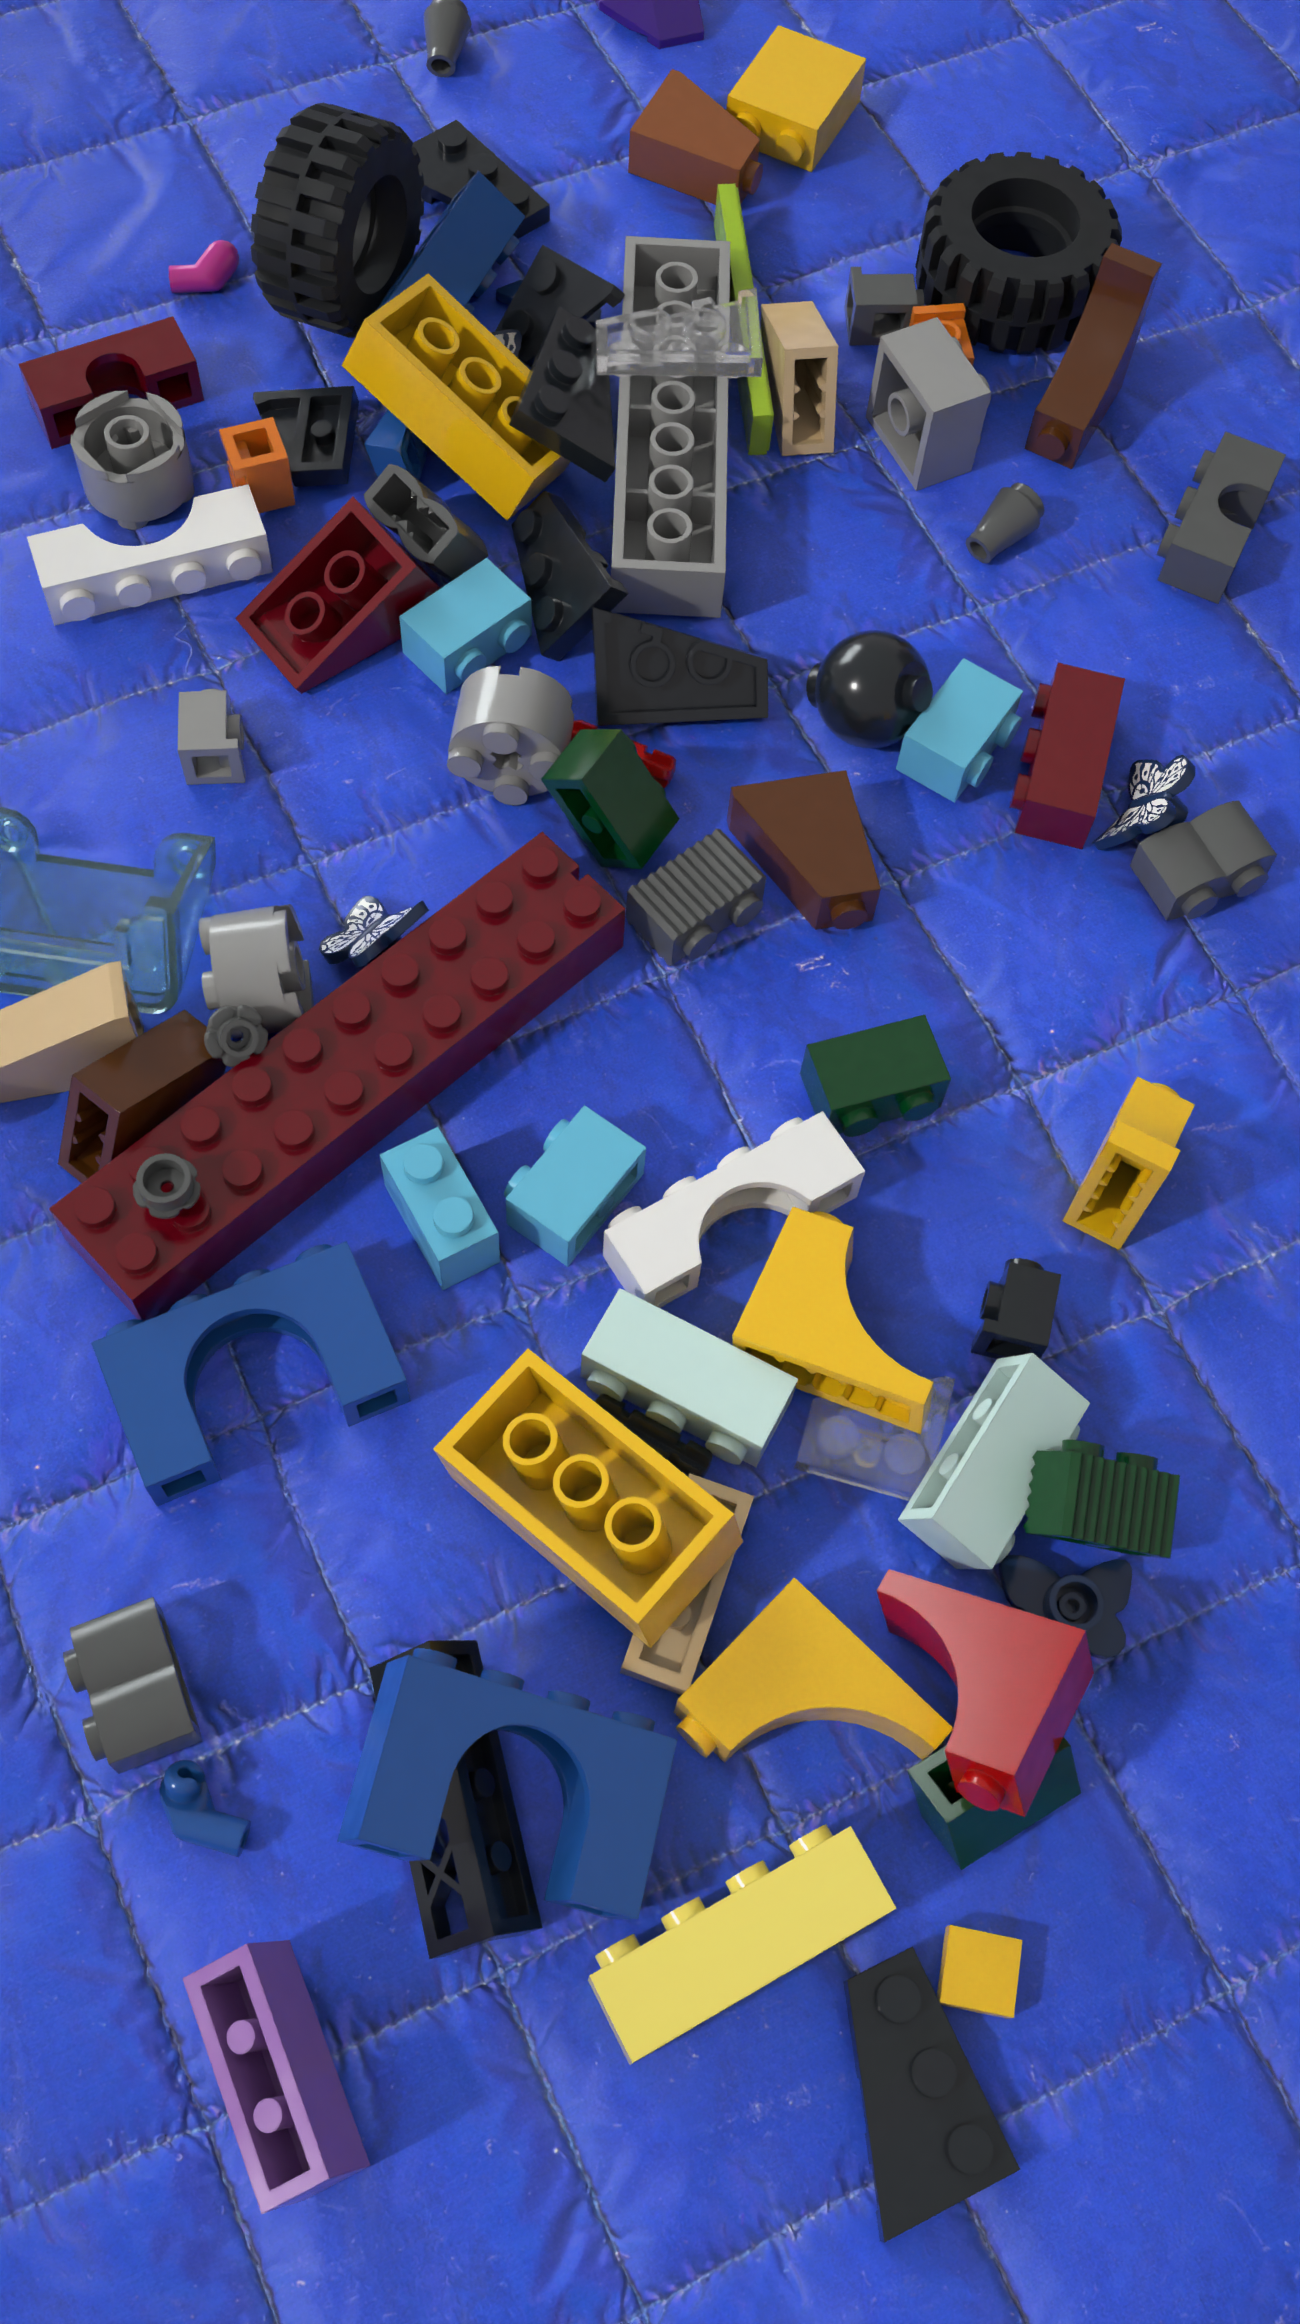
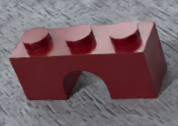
M173 316L18 364L30 405L51 449L71 443V434L73 436L76 428L75 418L78 412L88 402L106 393L128 390V394L147 399V392L164 398L176 410L204 401L196 359Z

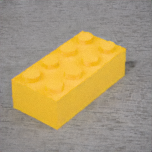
M429 273L364 319L341 366L504 519L508 521L565 471L570 463L569 460L509 425L530 369Z
M528 1348L433 1448L453 1480L649 1648L658 1641L743 1543L733 1512Z

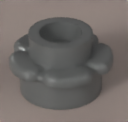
M239 1005L238 1007L223 1006L219 1008L208 1020L204 1035L206 1050L213 1058H221L228 1067H235L240 1062L250 1058L252 1053L260 1054L268 1043V1031L261 1025L263 1022L262 1016L254 1008L247 1005ZM235 1030L242 1032V1038L237 1042L231 1040V1034Z
M166 1153L154 1155L147 1159L137 1172L136 1181L133 1185L134 1199L141 1208L147 1207L153 1217L160 1219L174 1218L179 1215L181 1209L192 1208L199 1199L201 1186L195 1180L198 1175L197 1170L189 1161L179 1156ZM171 1183L174 1185L172 1191L168 1193L161 1191L164 1184Z

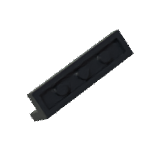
M437 1640L422 1643L369 1668L375 1699L377 1700L387 1662L406 1655L413 1656L415 1648L431 1649L451 1655L457 1659L455 1670L478 1677L481 1676L483 1665L477 1640ZM492 1730L477 1739L466 1750L453 1772L441 1816L446 1821L449 1842L443 1857L433 1850L430 1860L409 1861L429 1959L445 1957L487 1941L521 1936L543 1928L498 1731ZM453 1888L462 1896L469 1929L451 1935L445 1905Z

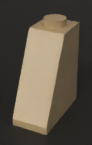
M813 301L761 304V336L774 412L773 421L781 456L834 453L838 344Z
M121 961L106 963L0 1009V1103L70 1091L73 1074L145 1033L143 1021Z

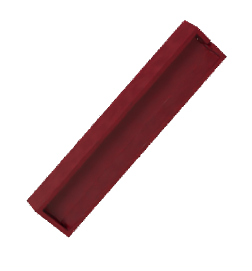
M543 832L539 833L268 1041L266 1048L261 1053H252L250 1058L237 1064L51 1206L49 1210L65 1240L137 1319L146 1321L166 1313L173 1304L189 1295L621 949L624 941L625 908L589 874L579 880V865ZM164 1153L173 1154L189 1161L197 1170L198 1175L195 1180L201 1186L200 1196L195 1205L190 1209H181L178 1216L170 1219L153 1217L147 1207L141 1208L136 1203L133 1196V1185L140 1166L150 1157ZM166 1183L162 1186L161 1191L168 1193L173 1190L174 1185Z

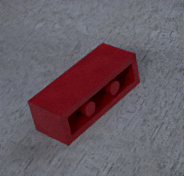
M1057 663L1051 684H1039L1031 712V717L1041 719L1039 729L1029 728L1020 762L1030 764L1028 775L1018 774L1009 808L1019 810L1014 833L1083 849L1097 813L1125 678Z

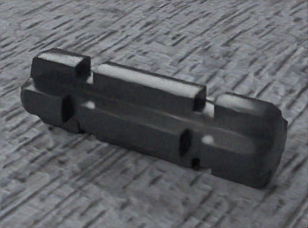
M601 1394L595 1400L599 1406L686 1476L689 1477L691 1473L704 1478L712 1462L713 1455L710 1450L692 1440L687 1444L681 1442L680 1438L682 1435L653 1420L636 1409L629 1413L624 1409L626 1403L620 1402L607 1394Z

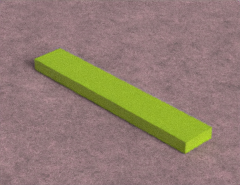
M718 184L714 230L716 241H730L729 330L748 455H767V451L770 448L774 412L739 191L736 184Z

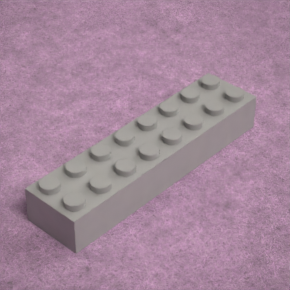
M626 236L623 285L625 296L623 297L611 578L621 582L629 594L611 612L721 618L726 574L730 241Z

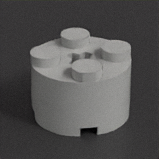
M127 390L106 393L88 402L75 418L76 428L73 436L71 434V446L85 495L91 505L107 517L117 520L121 527L133 530L144 527L148 521L170 514L181 506L182 503L189 501L194 495V479L183 423L178 411L172 404L158 395L146 392L147 399L129 398Z
M501 666L486 667L471 674L461 686L449 742L447 767L454 775L465 778L484 790L493 792L494 797L499 802L512 806L521 805L527 801L528 796L548 791L541 778L571 742L574 724V714L571 709L572 698L563 685L540 671L520 667L518 676L500 674Z
M291 904L229 912L199 919L201 944L205 954L210 955L212 971L202 973V988L209 1010L219 1009L223 1006H250L262 1016L263 1022L261 1025L268 1031V1034L282 1031L314 1006L309 962L302 959L297 941H303L304 938L297 914ZM239 1030L233 1031L231 1038H242V1032Z

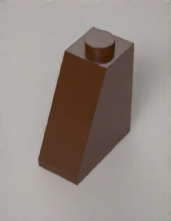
M846 770L731 787L727 814L729 831L815 930L830 927L842 930L851 929L864 922L873 920L881 888Z
M183 1010L73 1074L58 1164L79 1182L83 1183L222 1077L225 1073L226 1065L221 1058H213L205 1048L204 1035L207 1027L186 1010Z

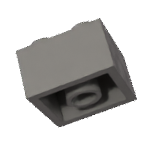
M938 317L881 336L866 412L867 420L916 491L971 472L977 447L981 439L985 415L991 400V391L987 380L983 375L977 373L964 355L959 341L955 337H951Z

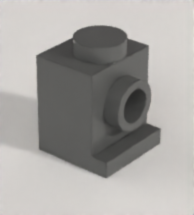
M861 267L850 268L844 305L849 345H879L881 336L909 327L912 308L914 306H924L923 289H916L914 274H862Z

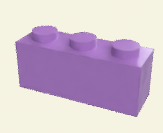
M290 1940L247 1943L182 1978L261 2214L304 2201L369 2167L370 2163Z

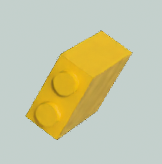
M778 25L728 94L726 111L760 138L759 152L812 172L860 102L866 58Z

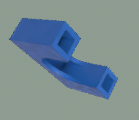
M347 1241L333 1247L328 1244L311 1247L302 1252L293 1263L272 1271L258 1269L248 1272L239 1277L232 1287L209 1296L206 1294H195L185 1297L173 1304L169 1312L146 1321L141 1319L124 1321L112 1327L106 1333V1337L91 1342L142 1481L156 1506L222 1480L197 1417L195 1391L198 1378L208 1360L221 1347L238 1337L259 1332H274L295 1338L309 1347L316 1354L325 1369L348 1427L411 1401L407 1379Z
M415 1648L413 1656L406 1655L387 1662L337 1842L407 1862L430 1860L450 1781L462 1755L477 1739L492 1730L511 1732L531 1741L547 1756L558 1775L562 1788L563 1819L544 1901L607 1919H639L677 1739L653 1732L655 1721L638 1714L615 1711L611 1719L589 1712L590 1701L575 1694L562 1691H548L547 1698L522 1691L524 1680L509 1673L496 1670H482L481 1676L478 1677L455 1670L457 1659L439 1651Z

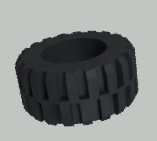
M318 103L296 113L290 118L291 125L281 129L276 137L277 145L274 151H269L263 165L266 169L262 182L258 181L255 194L258 202L256 214H252L251 231L254 232V244L251 245L252 261L257 265V270L254 273L257 284L263 291L262 295L274 311H277L283 317L351 338L356 337L364 319L377 309L413 257L416 245H419L422 231L419 229L420 217L424 215V199L421 198L424 177L423 172L418 168L421 162L418 151L413 146L412 140L400 126H396L395 123L333 104Z
M1000 152L989 154L985 161L982 162L978 158L966 162L959 168V171L955 169L940 182L939 187L932 193L928 202L915 266L917 269L915 277L917 289H923L924 304L928 306L964 303L966 309L964 320L971 345L976 346L977 342L989 346V351L1003 353L1005 349H1013L1017 351V354H1031L1035 351V348L1042 347L1044 352L1055 349L1063 344L1064 339L1070 342L1089 299L1104 254L1111 243L1120 246L1122 241V228L1111 200L1105 199L1106 195L1103 188L1095 180L1088 182L1085 179L1083 171L1073 165L1070 168L1059 165V159L1045 155V159L1031 157L1030 152H1017L1015 156L1005 157L1004 153ZM999 249L1016 250L1034 257L1017 256Z

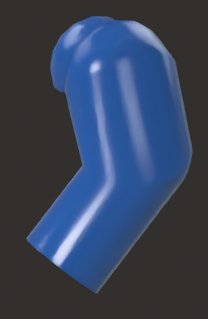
M180 1760L171 1764L165 1771L159 1793L162 1806L175 1837L188 1843L239 1857L245 1847L251 1821L215 1810L204 1771L198 1763L192 1760Z

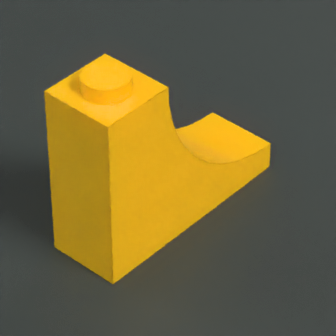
M1137 1076L1062 1221L1120 1250L1170 1173L1181 1151L1175 1148L1195 1104L1181 1098L1176 1091L1166 1085L1150 1083Z
M792 1207L732 1335L733 1346L798 1378L796 1385L798 1390L921 1434L930 1413L934 1382L913 1373L889 1357L875 1344L857 1318L846 1286L847 1273L853 1255L854 1227L843 1224L837 1217L826 1212L815 1211L811 1213Z
M795 1577L677 1699L674 1713L682 1720L676 1726V1729L683 1739L703 1757L707 1758L714 1752L724 1763L755 1738L785 1725L803 1721L830 1720L858 1724L893 1738L911 1750L921 1760L927 1758L953 1730V1727Z

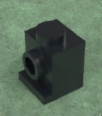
M1014 1258L1007 1260L999 1283L989 1281L980 1310V1319L984 1321L973 1339L971 1353L994 1359L1034 1353L1040 1359L1049 1343L1061 1274L1045 1271L1040 1264L1028 1259Z

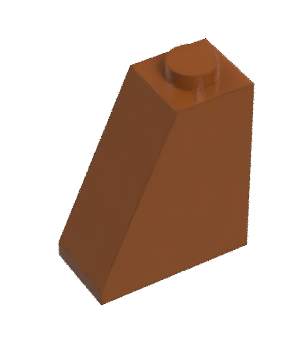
M672 69L630 129L628 173L716 205L718 184H736L740 203H742L747 194L753 195L756 192L762 178L763 164L758 162L760 138L683 73Z

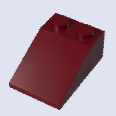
M352 497L235 619L291 685L302 694L400 640L399 616L441 588L385 526L360 502Z

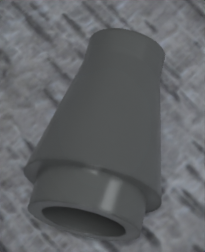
M433 0L424 12L427 47L426 66L435 76L449 77L455 72L456 62L471 29V19L462 1Z
M1014 483L1011 487L1001 488L974 532L966 539V546L971 555L982 563H989L997 554L1037 530L1040 525V518L1044 515V505L1037 493L1023 483Z

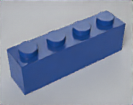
M478 171L452 199L375 311L429 273L472 314L475 308L468 301L472 295L478 299L488 289L497 276V273L491 268L495 261L501 265L518 245L520 240L513 234L525 218V215Z

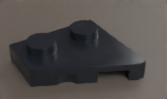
M542 245L495 331L518 330L522 335V341L517 358L524 364L532 367L549 322L559 306L574 316L586 320L606 303L614 308L622 301L625 294L610 282Z
M354 386L254 392L253 400L261 419L274 418L288 455L291 478L295 487L348 484L359 400Z

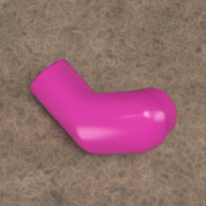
M217 240L207 247L195 264L169 266L171 292L192 293L221 290L239 265V254L235 246L226 240Z

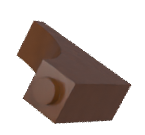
M1111 243L1102 258L1089 299L1067 351L1048 389L1035 409L1024 449L1073 469L1122 387L1162 263Z

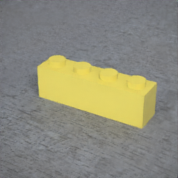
M827 1824L811 1831L789 1845L795 1857L794 1859L771 1872L764 1860L757 1862L725 1882L731 1893L726 1898L708 1908H705L700 1897L694 1898L661 1918L666 1932L642 1946H640L635 1934H632L595 1956L601 1969L589 1975L588 1982L629 2065L897 1909L851 1826L834 1836Z

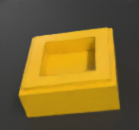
M954 1925L946 1926L937 1989V1998L940 2004L1005 2019L1014 2018L1023 1940Z

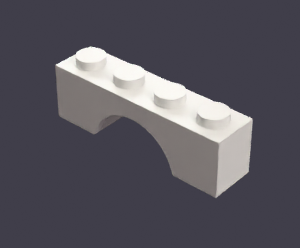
M249 484L194 497L191 512L185 523L167 538L147 545L124 546L110 543L96 536L83 523L27 537L54 626L85 620L92 616L129 607H139L145 603L182 594H191L202 589L239 580H249L255 576L273 572L267 535Z
M823 1111L805 1121L800 1117L793 1118L778 1127L772 1133L769 1141L752 1150L748 1147H741L732 1151L719 1162L716 1170L698 1180L694 1176L679 1180L666 1190L663 1199L643 1210L640 1206H634L618 1214L611 1220L608 1229L604 1231L603 1257L625 1291L661 1308L698 1287L702 1265L699 1243L705 1232L717 1220L729 1213L747 1208L770 1209L787 1216L792 1207L811 1213L815 1211L829 1213L857 1197L865 1170Z

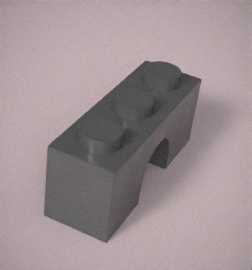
M1226 431L1216 452L1206 449L1192 481L1200 485L1198 489L1190 486L1187 487L1174 517L1182 520L1180 527L1169 524L1156 555L1165 558L1158 581L1219 604L1286 454Z

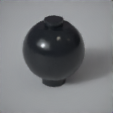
M878 630L858 632L840 641L829 651L822 662L814 665L808 675L806 684L808 700L813 707L818 708L819 714L829 730L846 743L862 748H882L903 740L905 733L918 716L929 707L933 695L927 665L916 648L896 634Z

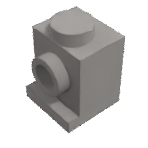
M205 689L202 691L179 692L178 754L186 784L246 783V773L241 755V750L244 749L243 719L241 714L231 713V699L227 691Z

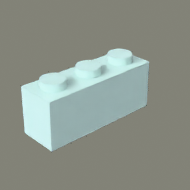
M621 1288L617 1291L581 1354L580 1376L587 1380V1386L599 1396L607 1394L620 1402L625 1399L646 1410V1416L678 1433H681L683 1429L706 1441L705 1447L713 1455L736 1465L741 1464L743 1460L757 1467L792 1400L798 1378Z
M1034 1353L997 1359L901 1513L898 1521L954 1568L993 1569L994 1565L1000 1563L1011 1551L1015 1543L1014 1532L1025 1515V1511L1030 1506L1027 1497L1032 1492L1029 1483L1033 1479L1031 1469L1035 1465L1032 1458L1036 1451H1061L1063 1440H1076L1080 1432L1078 1423L1090 1402Z

